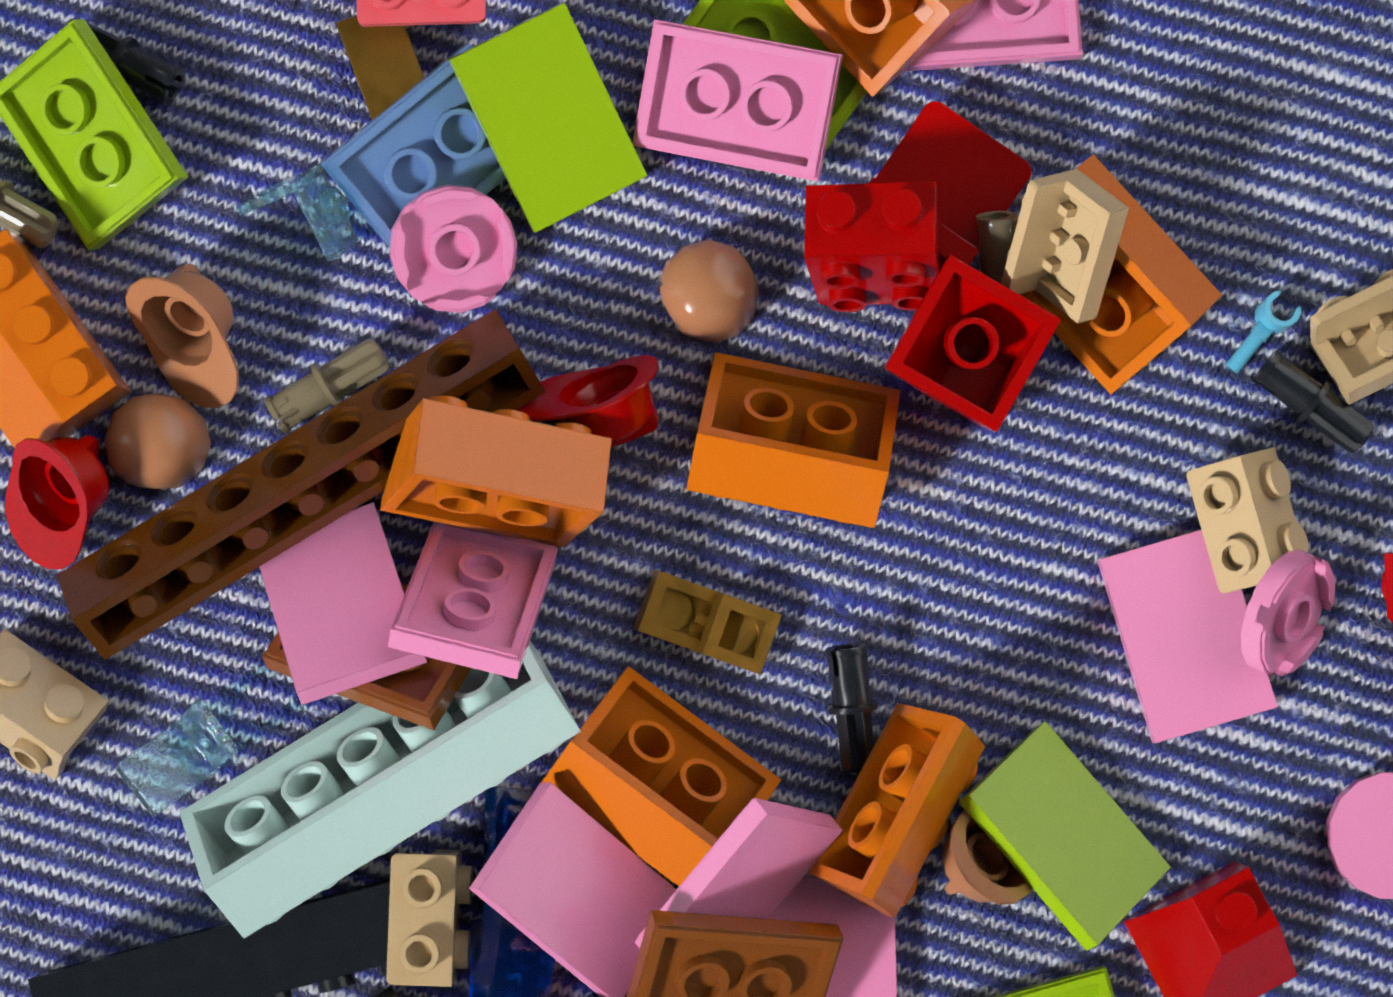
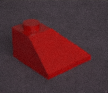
M948 254L884 368L928 397L980 427L998 432L1062 319Z
M1236 861L1122 920L1163 997H1258L1297 976L1278 920L1250 868Z

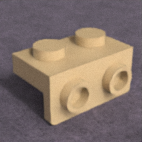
M1078 169L1033 179L1028 183L1022 199V207L1012 244L1007 254V262L1001 284L1018 294L1036 290L1077 324L1097 318L1129 207Z
M1393 269L1380 276L1372 286L1350 297L1338 296L1327 301L1310 318V347L1348 405L1393 384Z
M1275 447L1237 456L1187 472V481L1218 589L1221 593H1229L1256 586L1269 567L1287 552L1300 549L1308 553L1309 546L1303 527L1296 522L1289 497L1291 490L1289 473L1285 465L1278 459Z
M4 629L0 633V743L9 749L12 758L24 769L36 774L42 771L50 778L56 780L64 771L68 756L106 712L109 700Z
M436 849L432 854L396 853L392 856L386 980L390 985L452 987L457 979V969L469 968L470 930H459L460 904H471L472 891L469 887L473 883V867L461 865L462 850Z

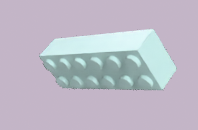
M531 641L529 642L517 679L472 668L458 692L456 691L454 694V699L435 730L358 702L179 812L204 891L243 938H246L265 925L274 923L291 909L317 893L331 888L348 874L374 858L388 853L397 844L431 823L445 818L454 809L488 788L502 783L511 774L542 755L554 751L563 742L581 732L544 660Z

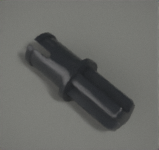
M87 22L127 84L159 99L165 105L173 102L181 87L172 82L174 79L184 82L185 69L183 67L173 65L139 48L137 39L128 36L121 39Z
M1278 349L1266 360L1252 380L1254 384L1260 385L1297 413L1295 417L1296 422L1300 424L1306 420L1348 453H1355L1361 449L1373 432L1374 426L1371 421L1329 390L1331 387L1329 381L1325 380L1322 384L1282 355V352Z
M857 643L841 644L826 648L832 689V703L828 704L827 712L836 715L841 765L844 772L860 773L874 747L871 711L878 709V701L872 699L868 673L867 644L863 643L858 645Z

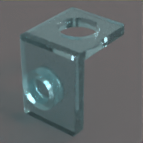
M321 164L256 192L236 207L240 216L294 193L328 261L340 257L358 241V237L349 221L350 210L342 192L337 187L331 186Z
M199 699L188 708L176 723L120 761L116 766V770L150 815L156 817L220 771L239 751V748L203 700ZM200 724L210 732L217 747L206 737Z

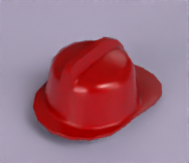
M650 355L633 356L607 366L566 373L541 381V384L546 392L517 409V411L527 414L530 420L533 421L559 419L562 423H577L587 426L591 429V434L612 438L611 447L624 444L652 433L658 427L659 416L648 383L659 369L658 360Z
M85 436L77 440L73 437H55L45 442L38 438L27 437L15 446L5 496L7 522L10 532L20 549L33 562L47 569L62 570L76 561L83 546L88 522L101 509L110 491L109 480L103 465L98 460L99 441L93 436Z

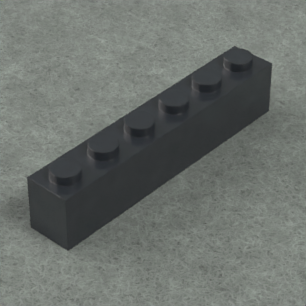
M390 878L304 901L285 913L274 923L265 925L246 938L240 935L231 922H226L48 970L28 979L32 997H294L292 989L317 983L319 993L357 983L354 972L379 966L381 976H387Z

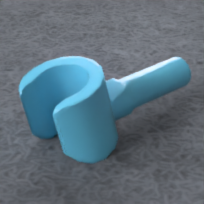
M1281 290L1273 292L1258 304L1255 310L1256 325L1225 364L1236 374L1241 371L1263 342L1265 343L1271 335L1283 333L1298 321L1301 315L1300 305L1285 318V321L1273 316L1271 304L1280 295Z

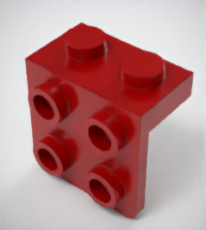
M932 101L925 105L877 177H872L869 183L936 181L938 189V256L940 266H942L948 254L970 265L979 252L976 215L990 211H1007L1029 180L1032 169L1025 159L943 103Z
M936 181L806 186L804 259L820 304L826 305L834 311L847 313L861 311L866 308V305L892 304L900 310H917L941 268L938 256V189Z

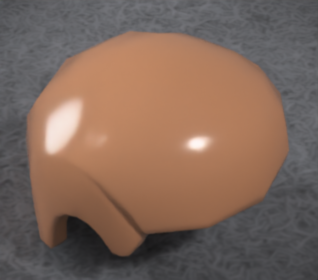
M706 239L682 246L665 263L660 277L662 283L659 288L661 299L668 314L684 335L696 340L717 343L738 336L754 319L759 297L758 283L750 264L735 247Z
M144 394L132 397L112 413L104 438L108 464L115 474L124 478L128 484L149 489H176L188 484L205 467L211 445L206 420L189 402L179 397L163 394Z

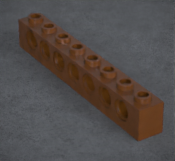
M494 309L57 574L71 620L106 660L383 492L406 418L423 398L430 399L434 396L456 397L465 401L467 408L492 413L500 409L517 410L546 391L497 310Z

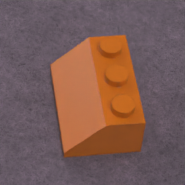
M977 0L783 1L830 52L843 54L842 65L874 97L943 38Z
M1093 154L1076 169L1129 207L1097 318L1077 324L1036 290L1019 295L1062 319L1054 333L1112 395L1189 329L1223 295Z
M4 229L0 232V429L15 448L17 443L27 437L38 438L44 442L55 437H69L132 391L24 239Z
M715 352L697 430L686 490L772 507L778 510L836 520L841 523L875 528L889 474L901 390Z
M434 396L430 399L423 398L406 418L382 496L380 511L514 538L528 539L564 548L604 512L612 438L593 435L590 428L577 423H558L551 426L532 422L527 414L517 410L500 409L490 413L467 408V403L456 397Z
M628 666L580 728L581 732L576 734L542 782H551L628 849L677 886H680L752 798L768 801L781 779Z
M897 703L835 818L836 823L843 831L807 873L865 907L895 919L900 908L906 905L913 897L918 885V874L930 851L937 847L944 838L948 828V817L960 794L966 791L974 781L978 771L977 762L985 745L965 722L955 716Z

